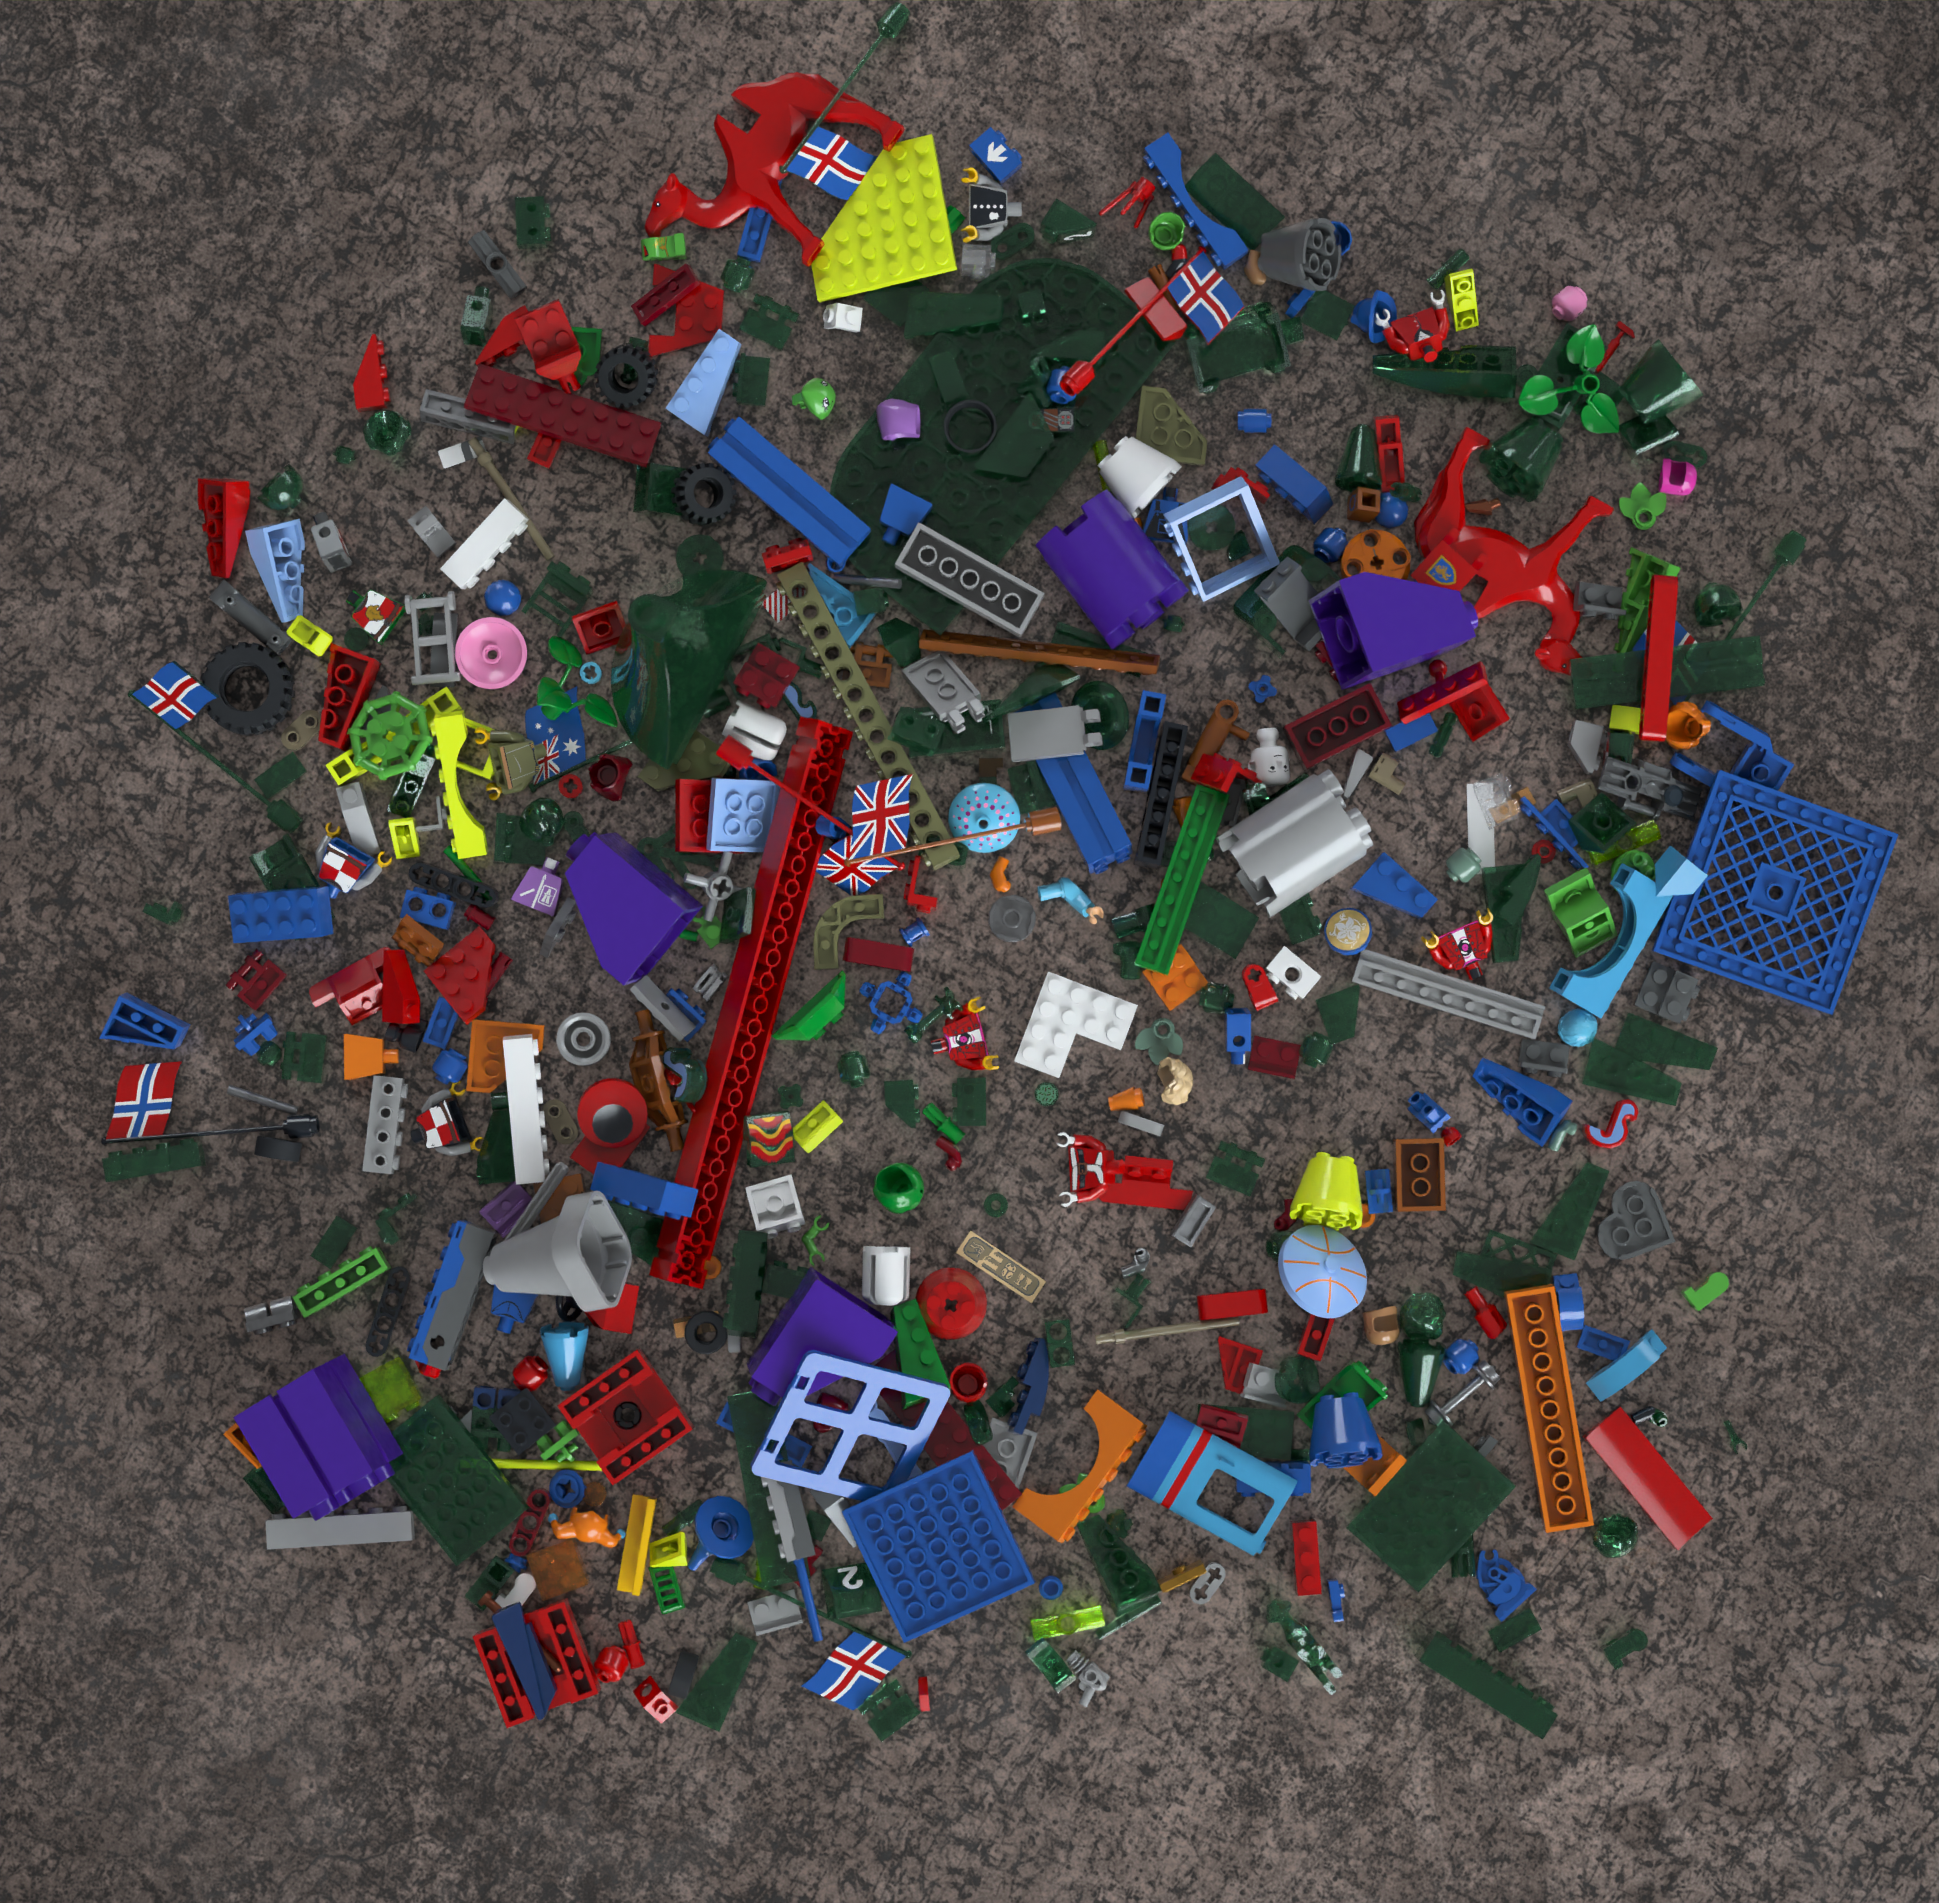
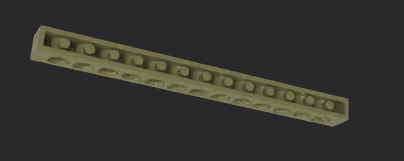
M803 562L777 574L779 582L776 583V586L781 596L786 595L790 603L787 604V607L793 617L798 616L801 622L798 624V627L803 637L808 636L812 644L809 645V648L815 658L820 657L823 663L820 668L825 678H831L834 686L831 689L837 700L842 698L845 707L842 709L847 719H853L857 727L854 728V732L859 741H865L868 747L865 749V752L870 762L875 761L879 769L876 770L879 779H891L898 774L904 776L913 774L909 795H914L918 801L915 805L909 806V825L913 830L909 834L914 844H926L927 840L931 837H937L939 840L950 839L948 831ZM796 588H803L806 593L802 597H795L793 591ZM812 608L817 611V614L813 618H807L804 616V612ZM819 629H825L828 632V635L823 639L815 637V633ZM829 650L839 652V656L834 660L828 659L826 654ZM842 670H846L850 673V677L847 680H840L837 678V674ZM853 691H858L861 693V698L858 701H851L848 698L849 694ZM863 712H870L873 715L869 722H863L859 719ZM874 733H881L884 736L880 743H874L870 738ZM887 753L895 756V760L891 764H886L882 761V757ZM920 816H925L929 819L928 824L924 827H920L915 823L916 819ZM954 843L940 845L935 848L923 849L924 853L921 854L926 866H932L934 871L960 858Z

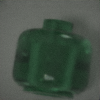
M264 1041L260 1045L261 1048L256 1052V1055L259 1057L257 1061L262 1066L267 1064L273 1067L282 1057V1050L272 1041Z

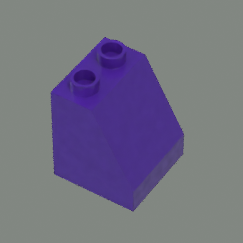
M1362 572L1337 581L1308 600L1341 690L1437 658L1476 637L1474 629L1478 626L1476 610L1471 602H1463L1461 594L1457 590Z
M594 832L589 837L586 834H582L566 853V857L573 863L565 872V875L601 967L623 986L641 980L655 967L703 905L617 832L601 835Z
M810 1267L746 1362L751 1375V1379L748 1382L752 1386L751 1391L767 1403L776 1406L780 1398L784 1396L789 1384H791L796 1374V1369L806 1352L816 1350L869 1364L883 1356L898 1331L890 1318ZM824 1371L818 1372L806 1396L844 1376ZM801 1376L797 1386L803 1387L807 1377Z

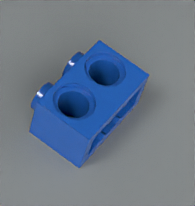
M414 887L413 891L406 890L400 918L403 919L408 914L418 923L449 930L456 902L450 901L451 896L437 893L436 897L427 895L428 890ZM415 898H420L423 902V906L419 911H413L411 908V902ZM438 904H443L446 907V913L442 917H436L434 914V908Z

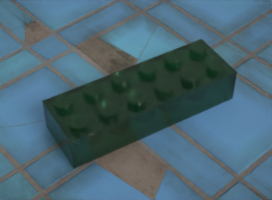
M1429 1631L1414 1655L1420 1662L1542 1740L1544 1739L1558 1716L1553 1710L1555 1706L1541 1696L1538 1699L1534 1698L1533 1695L1535 1693L1521 1683L1515 1686L1512 1684L1514 1680L1502 1671L1493 1672V1667L1480 1657L1474 1660L1471 1658L1473 1654L1459 1644L1456 1647L1452 1646V1640L1441 1632L1437 1631L1436 1634H1433Z

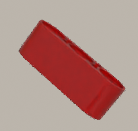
M1266 1289L1196 1296L1199 1320L1268 1313Z

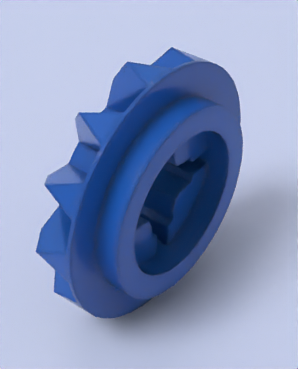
M568 1469L557 1472L552 1477L549 1485L552 1500L563 1508H572L579 1505L585 1497L586 1486L583 1482L584 1477H581L576 1471ZM571 1482V1488L575 1492H570L566 1495L567 1489L562 1484L567 1485Z

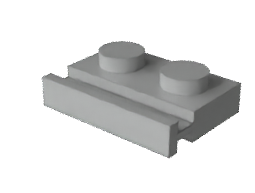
M1249 1362L1243 1383V1393L1240 1396L1286 1409V1399L1289 1398L1295 1375Z
M794 1588L747 1601L756 1636L803 1623Z

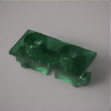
M1245 779L1246 789H1242V793L1250 816L1270 803V799L1264 784L1258 782L1249 785L1248 780Z

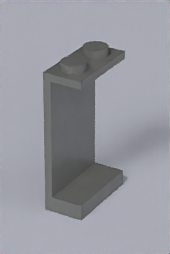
M1287 556L1261 582L1254 592L1295 642L1310 651L1322 639L1308 601L1316 596L1318 592L1300 571L1302 569L1301 565Z

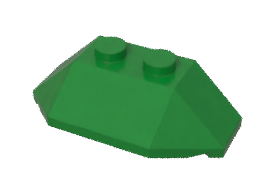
M843 970L839 972L782 1025L772 1037L776 1040L810 1041L814 1038L817 1041L826 1032L824 1027L829 1022L835 1024L844 1016L841 1011L845 1009V972Z

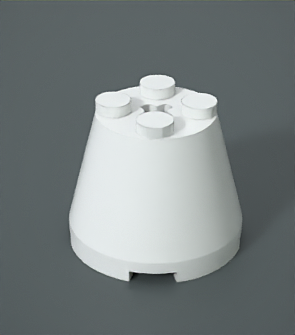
M1125 436L1114 447L1117 452L1113 456L1111 454L1106 456L1098 467L1101 469L1099 473L1116 499L1122 502L1135 519L1141 513L1138 508L1143 510L1173 478L1170 473L1175 474L1182 466L1174 459L1134 437L1128 438Z

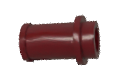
M470 904L464 913L467 921L472 920L487 931L496 919V917L489 915L473 904Z

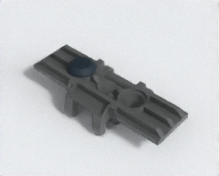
M1606 756L1597 789L1619 796L1617 802L1619 809H1629L1647 815L1649 819L1654 821L1660 817L1661 811L1690 821L1694 820L1702 792L1701 788L1672 778L1671 770L1662 766H1656L1644 760L1635 759L1634 764L1638 765L1637 767ZM1637 793L1648 796L1647 798L1652 800L1651 805L1647 806L1635 802Z

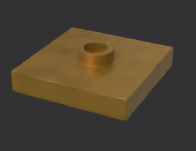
M1198 1560L1186 1567L1181 1565L1173 1569L1172 1574L1157 1581L1162 1592L1166 1593L1205 1574L1207 1571L1202 1561Z

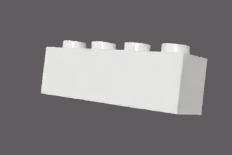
M504 498L440 569L461 589H466L467 587L471 589L479 581L478 575L483 570L487 571L493 566L495 556L499 552L504 553L512 544L510 540L515 535L519 536L528 527L526 523L529 518L511 501Z

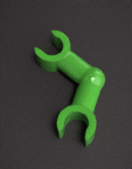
M821 1215L814 1219V1225L801 1238L810 1255L809 1262L813 1266L815 1265L812 1257L815 1254H819L822 1260H825L824 1255L818 1251L813 1241L820 1231L826 1230L829 1226V1222L822 1228L817 1226V1221Z

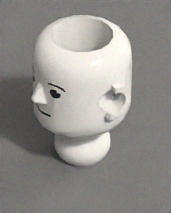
M1276 728L1258 729L1256 737L1260 742V748L1252 751L1248 769L1256 772V778L1262 781L1259 787L1287 784L1290 779V759L1287 749L1283 746H1277L1278 730Z

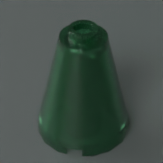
M1358 424L1351 429L1335 475V485L1347 492H1352V489L1357 487L1380 490L1383 481L1375 431L1367 424Z
M1404 1339L1403 1344L1400 1341L1398 1342L1397 1349L1405 1399L1407 1402H1410V1406L1424 1407L1431 1400L1446 1352V1346L1437 1341L1436 1346L1431 1345L1427 1339Z

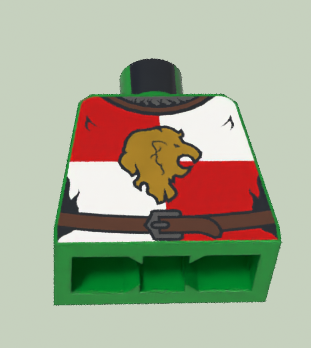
M353 590L346 599V602L355 608L351 618L381 646L406 612L403 604L373 590H369L365 597Z

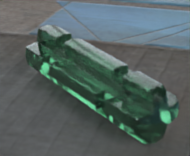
M1451 712L1445 714L1443 718L1444 723L1440 725L1434 738L1435 743L1430 747V755L1437 758L1441 757L1444 751L1443 746H1446L1454 729L1452 726L1458 720L1456 714Z

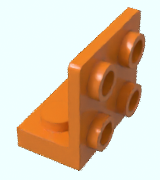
M1378 1434L1377 1436L1382 1446V1458L1373 1460L1371 1457L1367 1458L1368 1460L1363 1462V1465L1344 1467L1351 1476L1374 1496L1383 1489L1407 1462L1401 1454Z

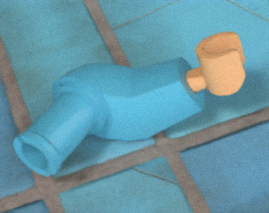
M1060 877L1055 883L1037 886L1040 901L1061 897L1084 917L1089 916L1090 923H1097V919L1093 915L1097 914L1103 918L1102 908L1095 907L1089 897L1069 878Z

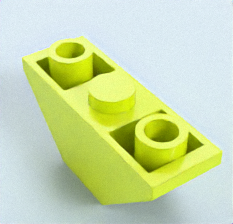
M1473 269L1447 275L1444 278L1446 297L1456 332L1479 326Z

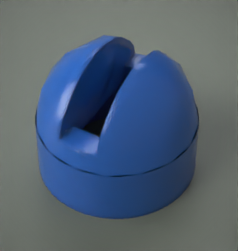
M827 557L825 562L827 569L834 573L842 571L846 564V561L841 567L835 564L833 569L831 568L832 560Z

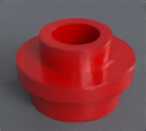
M1539 840L1533 845L1531 853L1535 861L1545 864L1553 860L1556 849L1550 841ZM1541 847L1548 849L1546 856L1540 854Z

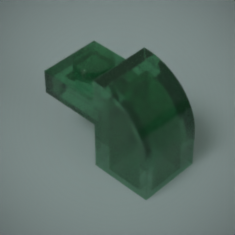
M495 1556L464 1598L483 1612L487 1606L483 1605L481 1607L477 1602L488 1590L493 1593L491 1598L494 1599L515 1570L498 1556Z

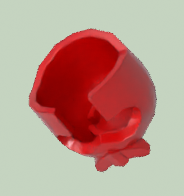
M963 1363L957 1366L949 1378L951 1393L959 1401L967 1403L980 1399L985 1394L988 1385L983 1369L973 1363Z

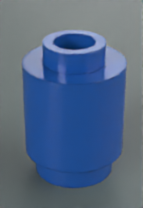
M1244 409V411H1238V430H1244V433H1267V428H1271V413H1267V409Z

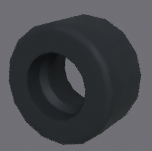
M702 1311L694 1314L688 1320L685 1326L684 1337L688 1346L693 1351L699 1354H712L725 1345L728 1338V1327L721 1315L713 1311ZM709 1323L714 1326L716 1335L712 1341L704 1342L698 1338L697 1329L701 1324Z

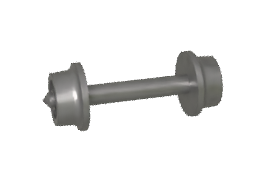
M1485 1360L1478 1365H1473L1472 1367L1478 1376L1443 1406L1439 1407L1431 1400L1430 1406L1424 1411L1429 1417L1428 1424H1435L1439 1430H1442L1447 1425L1452 1426L1453 1423L1447 1417L1449 1412L1484 1382L1491 1390L1495 1389L1494 1385L1501 1379L1495 1372L1496 1366H1490Z

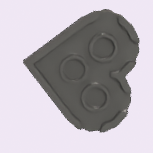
M1630 1181L1622 1184L1613 1192L1611 1196L1612 1213L1605 1217L1597 1227L1598 1245L1608 1257L1619 1260L1630 1259L1675 1242L1659 1196L1654 1188L1644 1182Z

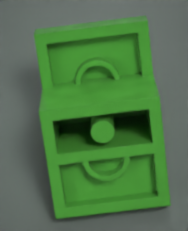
M1587 868L1573 873L1571 876L1544 890L1553 919L1566 936L1575 958L1618 936L1609 907L1595 889L1591 874Z

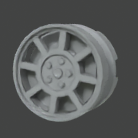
M715 964L709 967L693 987V990L696 993L700 992L703 995L702 998L706 1001L713 997L728 977L725 972L721 973L718 970L719 967Z

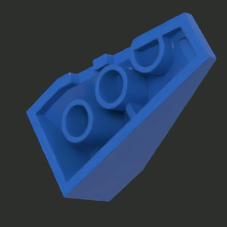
M1485 1058L1480 1060L1473 1074L1474 1079L1491 1098H1496L1504 1107L1502 1111L1507 1116L1511 1115L1519 1124L1517 1128L1541 1147L1547 1142L1562 1121L1573 1102L1554 1087Z

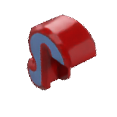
M1628 1099L1616 1102L1606 1131L1582 1124V1133L1585 1139L1590 1144L1601 1148L1611 1149L1620 1146L1626 1140L1628 1134L1626 1119L1631 1122L1637 1119V1105Z

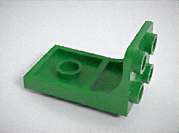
M1350 1360L1296 1415L1312 1430L1315 1405L1320 1402L1321 1396L1334 1395V1398L1344 1397L1346 1393L1355 1392L1358 1393L1359 1398L1363 1399L1367 1411H1370L1377 1403L1388 1397L1385 1393L1388 1389L1378 1379L1374 1378L1372 1380L1368 1376L1370 1370L1362 1362L1357 1361L1355 1363Z

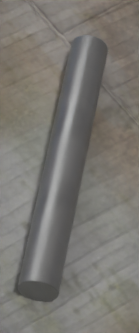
M834 574L833 580L840 584L898 589L902 587L901 579Z
M233 1085L228 1087L227 1094L290 1115L297 1114L298 1112L297 1106Z

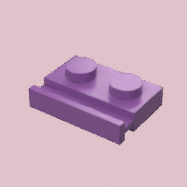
M515 1179L479 1212L504 1238L510 1233L533 1198L520 1184L516 1185Z

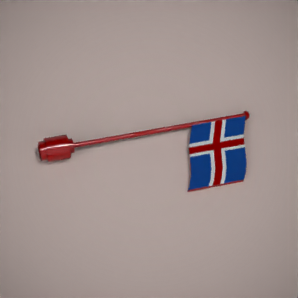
M1199 246L1197 253L1089 363L1078 360L1062 376L1060 387L1066 394L1070 396L1079 394L1094 379V368L1092 366L1166 290H1168L1179 309L1200 330L1207 345L1244 308L1242 300L1236 291L1215 270L1205 254L1206 248Z

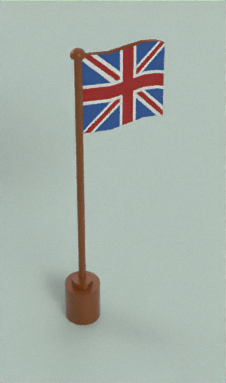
M913 774L857 785L852 802L853 836L849 859L847 857L844 860V864L850 867V864L1022 828H1026V831L1031 832L1032 836L1061 830L1060 815L1057 807L1028 812V817L1024 818V823L905 848L909 829V788Z

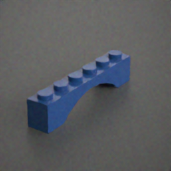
M1167 132L1145 147L1144 162L1150 169H1155L1158 174L1156 178L1163 189L1168 188L1172 194L1169 197L1176 208L1181 207L1185 213L1183 218L1190 228L1194 226L1198 232L1196 237L1203 247L1207 246L1211 251L1210 258L1213 263L1225 270L1246 256L1248 248L1238 233L1233 229L1212 221L1191 200L1182 178L1181 150L1170 134Z

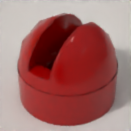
M1452 1126L1445 1127L1441 1132V1138H1444V1144L1447 1147L1453 1145L1462 1137V1134Z

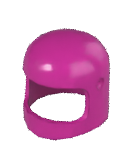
M1664 458L1659 477L1658 491L1678 496L1690 494L1697 481V471L1694 465L1689 462H1678Z

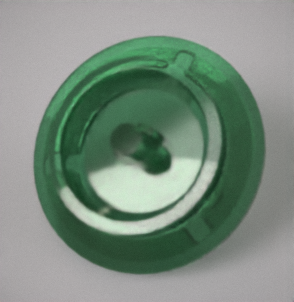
M1092 681L1081 686L1075 693L1071 706L1079 705L1083 707V711L1098 709L1100 712L1101 722L1084 724L1085 734L1100 732L1102 735L1103 745L1092 746L1091 748L1107 750L1115 747L1123 740L1129 726V711L1124 697L1113 685L1104 681Z

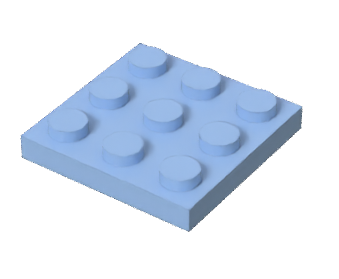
M712 778L706 850L764 852L779 797L780 786L771 780Z

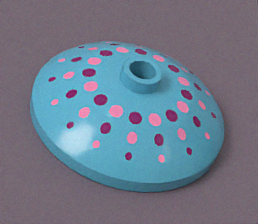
M977 783L964 788L955 796L949 808L948 822L953 836L960 837L1020 824V811L1014 797L1004 788L991 783ZM981 820H986L988 824L986 826H982L979 822ZM1018 829L959 841V843L975 852H994L1007 846L1016 836Z

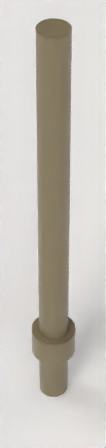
M476 437L469 440V445L478 457L477 461L481 467H485L505 499L511 501L529 518L492 462L494 459L490 453L484 450ZM529 518L526 523L528 525L526 530L545 559L549 561L555 555Z
M1237 1316L1129 1331L1118 1329L1114 1330V1333L1095 1335L1096 1345L1112 1342L1123 1344L1127 1340L1238 1326L1239 1319Z

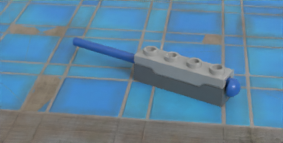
M780 1453L775 1458L776 1462L784 1460ZM792 1460L781 1462L793 1466ZM761 1477L763 1488L768 1487L770 1496L766 1497L769 1511L774 1510L776 1520L772 1521L775 1535L780 1534L782 1543L778 1544L781 1559L786 1558L787 1562L793 1561L795 1564L813 1641L823 1640L803 1559L816 1554L798 1485Z

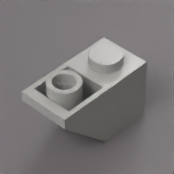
M1575 720L1572 722L1567 746L1584 773L1591 775L1594 770L1599 768L1601 757L1597 756L1599 747H1603L1606 733H1602L1604 726Z

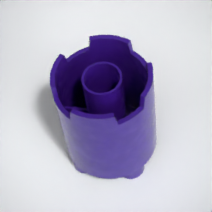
M1106 489L1081 506L1084 514L1069 524L1063 531L1058 526L1053 527L1037 542L1036 547L1043 555L1044 561L1113 650L1135 633L1129 625L1131 622L1136 628L1145 629L1165 613L1157 603L1158 601H1161L1168 608L1182 598L1189 589L1177 576L1122 502L1117 500Z

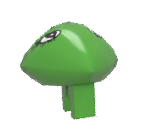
M813 378L803 386L800 393L792 396V405L800 404L801 409L808 408L813 415L822 420L830 414L835 404V390L823 378Z

